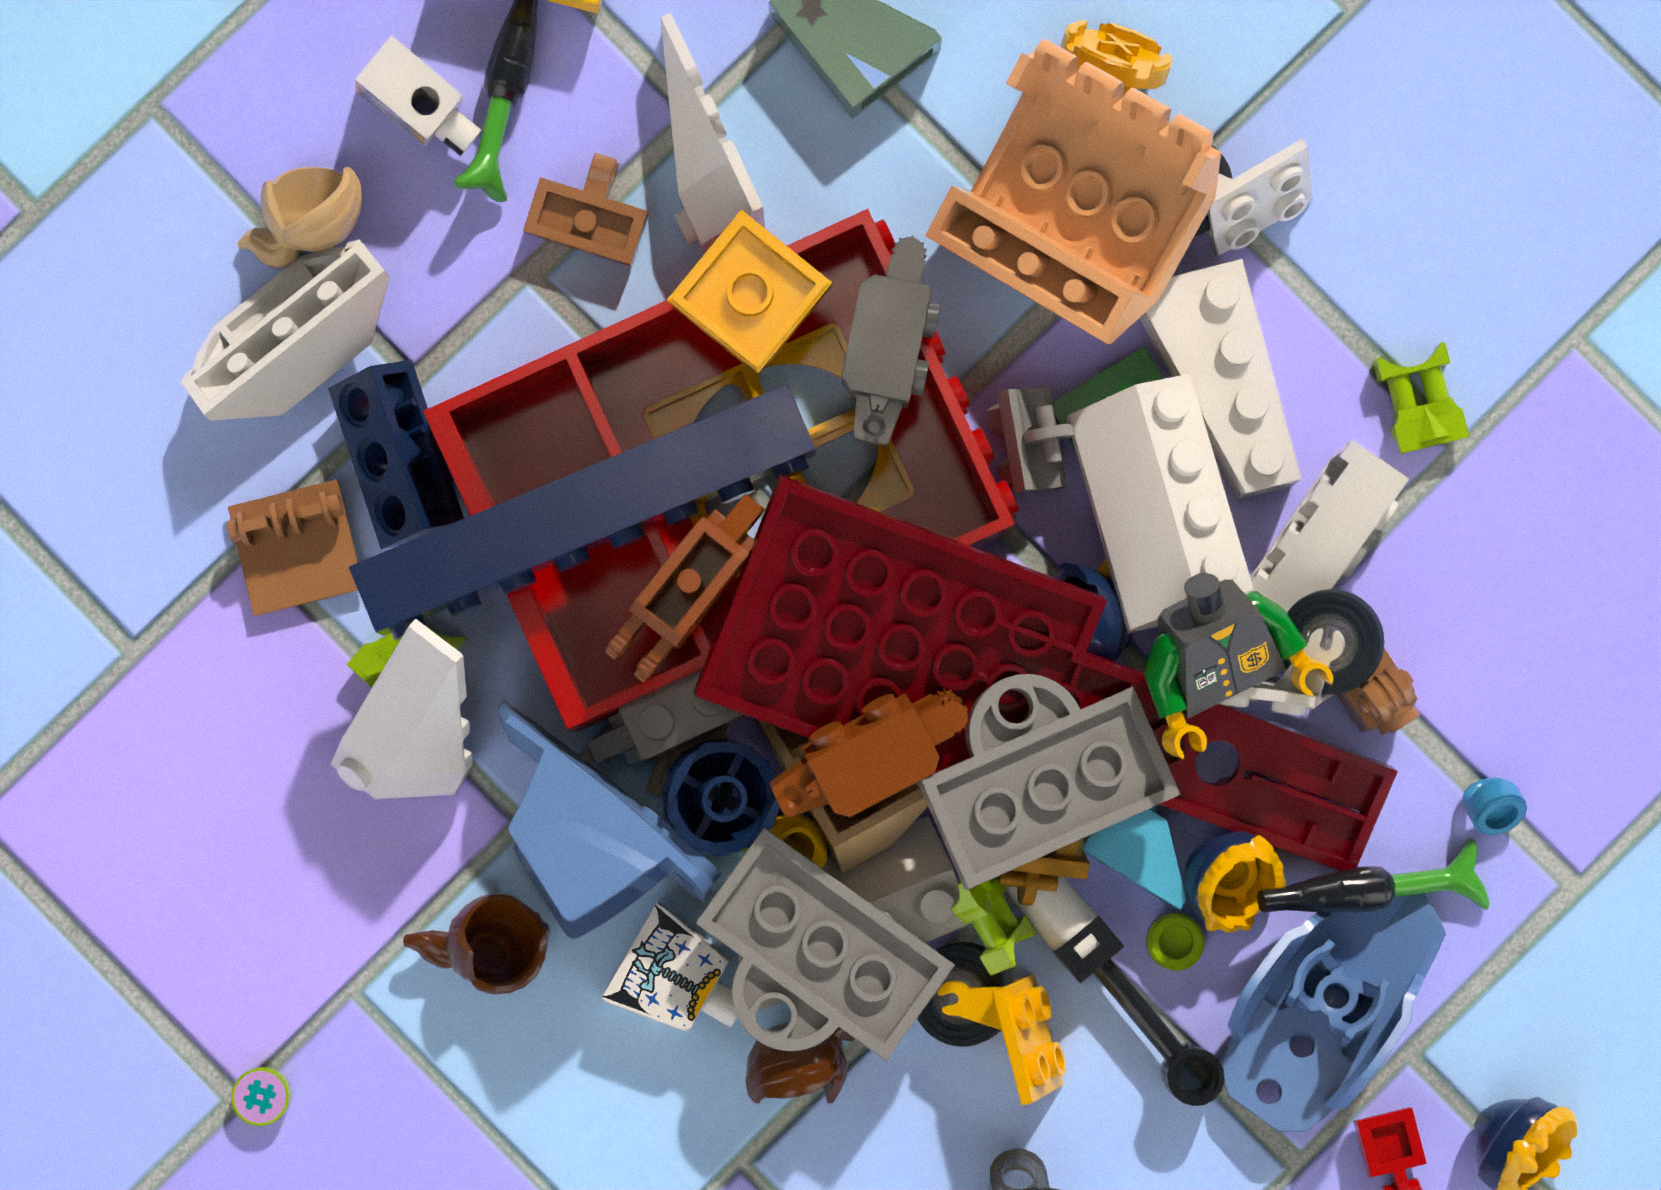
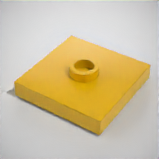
M740 210L670 295L667 302L759 376L832 287V282L743 210Z

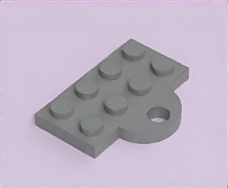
M1020 674L1007 677L994 683L982 692L969 712V723H966L965 737L970 758L918 781L965 890L1181 795L1134 687L1080 709L1073 696L1064 687L1049 678L1034 674ZM1005 691H1018L1027 699L1029 711L1027 717L1021 723H1010L1001 716L998 703Z
M765 827L696 921L698 926L742 957L736 968L732 984L733 1005L740 1023L754 1039L770 1048L782 1051H800L814 1047L826 1040L840 1027L887 1061L955 966L953 962ZM768 999H780L790 1008V1021L785 1028L779 1031L765 1030L757 1021V1009L762 1002Z

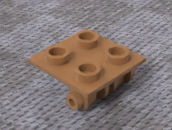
M338 479L227 507L230 520L227 521V529L231 542H236L254 617L358 591L349 570V566L358 563Z

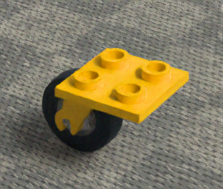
M955 942L936 949L937 952L953 962L955 966L917 1017L924 1030L938 1041L958 1047L981 1044L996 1036L1002 1030L1021 1105L1034 1103L1064 1085L1062 1076L1066 1073L1064 1053L1060 1044L1052 1041L1047 1022L1051 1018L1049 996L1043 986H1038L1035 974L1013 979L1010 970L1007 969L990 975L980 959L986 947L980 944Z

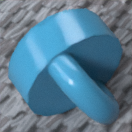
M1495 777L1479 780L1472 783L1464 791L1462 797L1473 826L1478 832L1485 835H1499L1512 830L1522 821L1527 811V803L1520 789L1507 779Z

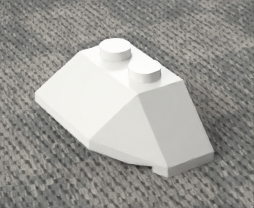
M360 239L348 242L345 247H335L299 257L289 267L280 272L212 327L196 354L192 369L186 371L181 384L209 421L280 416L285 414L371 345L390 276Z

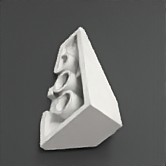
M669 13L660 17L678 194L683 210L674 213L687 244L698 241L703 254H705L740 210H743L765 228L764 211L732 139L728 141L725 139L727 134L712 97L709 94L705 95L701 86L703 81L672 14Z
M417 619L409 625L341 739L330 764L337 769L340 778L348 786L358 791L364 790L374 799L455 795L461 788L473 765L472 752L464 749L463 740L470 733L469 721L462 718L460 712V704L467 697L463 655Z

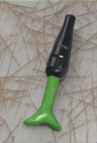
M538 0L513 1L495 41L485 71L483 88L490 99L478 151L469 166L453 181L454 186L459 189L482 188L486 195L496 202H505L507 200L498 159L511 106L524 98L530 82L535 52Z
M1473 838L1467 839L1454 860L1443 869L1390 874L1380 866H1362L1314 877L1281 888L1260 890L1257 894L1258 907L1262 913L1284 910L1319 913L1371 912L1386 908L1394 897L1442 891L1460 894L1485 910H1488L1490 906L1486 888L1474 870L1478 849Z

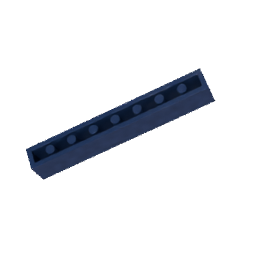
M786 384L349 566V570L375 633L382 636L392 633L395 641L400 640L415 619L427 627L425 618L444 610L447 611L449 618L459 616L481 606L480 595L501 587L504 595L522 590L537 582L534 575L535 572L556 564L558 572L577 567L591 560L588 550L609 541L613 549L632 544L646 536L643 527L665 519L668 527L685 522L700 514L697 506L700 503L717 496L720 497L722 504L740 499L744 494L748 495L755 491L752 484L753 481L774 473L776 481L779 474L789 478L809 468L806 459L815 456L816 449L791 389Z

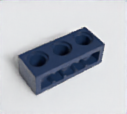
M412 360L369 366L328 388L380 549L402 545L464 519L445 459L423 413L428 407Z

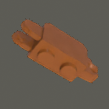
M744 494L726 517L716 509L707 519L702 517L629 609L632 613L631 617L607 646L605 653L614 660L620 655H624L633 644L635 636L646 624L659 634L661 639L650 652L644 655L637 665L634 676L645 683L674 647L678 650L740 573L750 556L749 552L754 543V539L747 533L764 513L765 508L750 496Z
M943 689L941 692L937 690L935 695L929 694L914 703L910 702L905 693L897 698L893 694H888L868 703L862 709L864 715L845 725L837 721L819 728L809 737L811 742L801 747L805 757L769 782L781 810L789 818L830 804L834 813L851 817L934 774L940 758L934 746L953 737L956 731L961 732L962 728H966L965 724L969 723L967 706L961 704L962 699L957 697L951 689L949 691Z

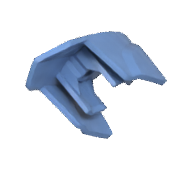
M505 700L498 706L497 710L501 725L509 742L538 763L524 798L508 827L511 837L515 842L514 850L568 938L572 940L579 939L603 925L645 895L667 875L703 903L713 893L711 886L721 874L704 855L679 837L675 830L654 811L646 806L640 808L638 803L613 781Z
M1424 894L1394 897L1386 908L1371 912H1317L1310 916L1303 925L1284 933L1245 985L1227 1024L1232 1036L1221 1065L1224 1069V1085L1231 1099L1277 1132H1307L1335 1108L1346 1109L1375 1076L1411 1023L1413 1001L1419 993L1446 936L1438 914ZM1294 1038H1307L1311 1042L1312 1052L1304 1058L1295 1056L1290 1049V1043ZM1274 1081L1279 1085V1098L1275 1103L1265 1104L1259 1100L1257 1089L1264 1083Z

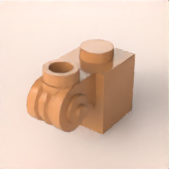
M1385 648L1378 668L1366 682L1351 691L1337 694L1361 732L1371 731L1377 727L1381 735L1388 731L1393 733L1420 715L1415 707L1418 698L1414 693L1412 677L1407 671L1397 668Z

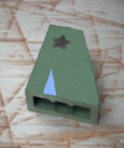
M879 0L769 1V13L772 19L852 119L936 55L941 49L942 37L934 28Z

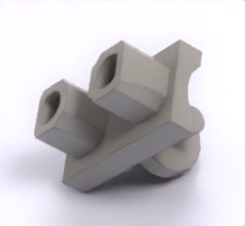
M1050 386L1031 389H1007L997 392L998 403L990 407L987 412L990 430L997 437H1005L1008 457L1002 458L997 466L999 482L1005 480L1009 488L1014 489V493L1056 490L1067 487L1060 441L1072 438L1075 434L1073 424L1057 425Z

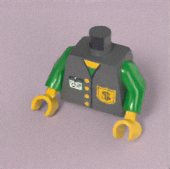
M1200 573L1189 578L1184 587L1186 599L1162 610L1158 616V637L1154 640L1144 666V678L1159 719L1165 717L1168 724L1163 731L1162 746L1170 755L1184 759V754L1180 748V740L1185 733L1188 734L1189 743L1195 751L1202 753L1207 746V738L1204 731L1199 727L1186 724L1183 713L1189 719L1285 671L1283 661L1289 659L1293 665L1290 675L1292 684L1304 694L1314 697L1311 690L1305 684V677L1310 670L1318 669L1323 680L1330 685L1333 684L1331 670L1320 661L1308 657L1303 650L1307 643L1284 608L1257 591L1244 593L1233 580L1224 579L1219 581L1218 577L1209 573Z

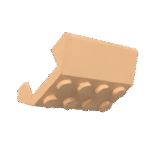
M1044 39L1031 54L1021 53L1006 82L1007 85L1023 92L972 190L967 191L951 186L925 236L1102 342L1111 345L1160 300L1215 199L1221 152L1212 147L1214 132L1182 114H1177L1170 123L1171 108L1135 88H1130L1123 97L1124 82L1088 62H1084L1077 70L1078 57Z

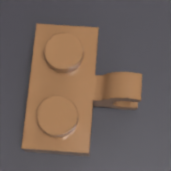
M595 153L583 190L542 177L539 178L523 232L632 267L649 212L607 198L615 181L619 163H616L617 159Z

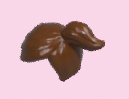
M487 894L465 905L456 917L452 919L448 932L430 930L406 934L403 939V945L418 952L430 964L439 968H453L454 972L458 973L463 979L470 981L479 991L489 994H507L526 987L537 977L545 960L551 930L538 912H534L519 899L506 894Z
M789 1022L778 1024L768 1029V1031H779L785 1028ZM838 1027L831 1036L820 1044L800 1051L777 1050L756 1040L747 1058L745 1084L748 1096L754 1103H760L765 1097L776 1099L794 1098L824 1088L827 1103H834L847 1077L848 1063L841 1041H853L855 1038Z

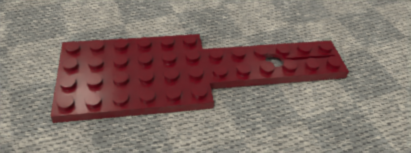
M779 474L754 537L753 547L749 552L750 556L742 567L693 691L695 697L809 738L816 730L827 724L839 721L842 725H845L864 715L862 709L868 703L888 694H893L897 698L905 693L910 702L914 703L929 694L935 695L937 690L941 692L943 689L945 691L951 689L957 697L962 699L961 704L967 706V714L969 715L974 702L982 692L994 683L1014 675L1034 674L1057 682L1073 696L1080 709L1134 687L1181 794L1160 805L1233 832L1245 831L1256 836H1262L1274 847L1340 871L1358 866L1398 773L1389 764L1234 706L1217 704L1189 719L1183 713L1186 724L1199 727L1204 731L1207 744L1215 741L1230 743L1238 755L1236 770L1230 777L1221 778L1216 783L1204 781L1196 771V758L1199 752L1191 747L1187 733L1180 740V748L1183 751L1184 759L1170 755L1162 746L1163 731L1168 724L1165 717L1159 719L1144 678V673L1086 652L1107 603V600L1102 595ZM1008 690L999 699V712L1006 721L1017 724L1027 717L1029 705L1025 696L1020 692ZM962 728L961 732L956 731L953 737L934 746L940 757L935 773L970 758L966 745V728ZM1247 769V770H1250V771H1252V772L1258 773V774H1260V775L1269 777V778L1274 779V780H1277V781H1279V782H1282V783L1288 784V785H1290V786L1296 787V788H1298V789L1304 790V791H1306V792H1309V793L1315 794V795H1317V796L1323 797V798H1325V799L1331 800V801H1333V802H1336V803L1342 804V805H1344V806L1350 807V808H1352V809L1358 810V811H1360V813H1359V812H1356V811H1354V810L1348 809V808H1346V807L1337 805V804H1335V803L1329 802V801H1327V800L1321 799V798H1319V797L1310 795V794H1308V793L1302 792V791H1300V790L1294 789V788H1292V787H1289V786L1283 785V784H1281V783L1275 782V781H1273V780L1267 779V778H1265V777L1256 775V774H1254V773H1251V772H1250L1249 777H1246V776H1244L1243 774H1244L1245 770Z

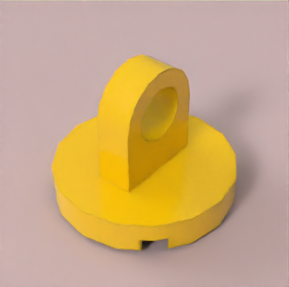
M1080 20L1067 25L1060 47L1078 57L1077 69L1084 62H1088L1124 82L1123 97L1130 88L1156 89L1165 85L1173 59L1169 53L1163 54L1162 57L1160 56L1162 47L1154 39L1133 29L1108 22L1107 24L1100 23L1098 30L1086 29L1088 24L1086 20Z

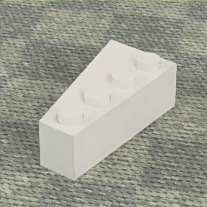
M1243 259L1173 276L1160 300L1139 319L1148 333L1149 340L1159 359L1163 360L1171 377L1190 374L1215 460L1236 498L1240 500L1293 486L1301 480V475Z
M1354 440L1346 443L1330 458L1250 575L1254 591L1280 605L1287 613L1301 598L1316 591L1332 589L1341 575L1348 578L1367 552V549L1362 547L1374 529L1380 531L1391 518L1399 505L1395 499L1410 479Z

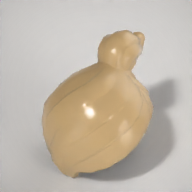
M300 167L282 173L273 182L271 180L265 181L262 185L260 200L262 216L270 231L255 227L248 230L237 242V245L241 250L252 251L267 266L281 269L289 267L297 259L300 250L320 252L340 244L355 228L361 212V184L354 170L350 167H344L342 174L325 167Z

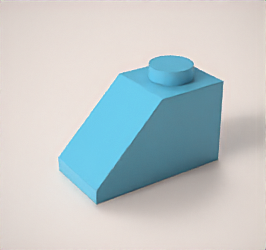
M1160 804L1083 839V850L1087 855L1171 907L1181 910L1186 902V896L1168 821L1156 814Z

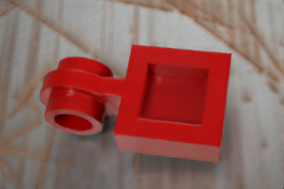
M1406 1107L1353 1120L1367 1177L1372 1178L1390 1173L1391 1184L1382 1186V1190H1422L1418 1179H1407L1405 1169L1427 1164L1413 1108Z

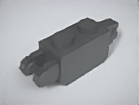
M913 235L911 237L899 238V242L894 243L895 248H892L894 254L890 256L886 277L874 274L860 284L841 384L850 397L856 398L854 440L861 443L888 447L901 409H908L910 395H923L929 361L920 360L918 356L922 337L934 339L941 304L930 302L933 286L921 284L927 248L923 247L924 242H920Z
M699 671L618 708L620 712L608 718L613 731L587 742L586 745L596 765H600L622 754L625 755L629 766L640 761L648 763L748 716L695 697L693 691L701 673Z

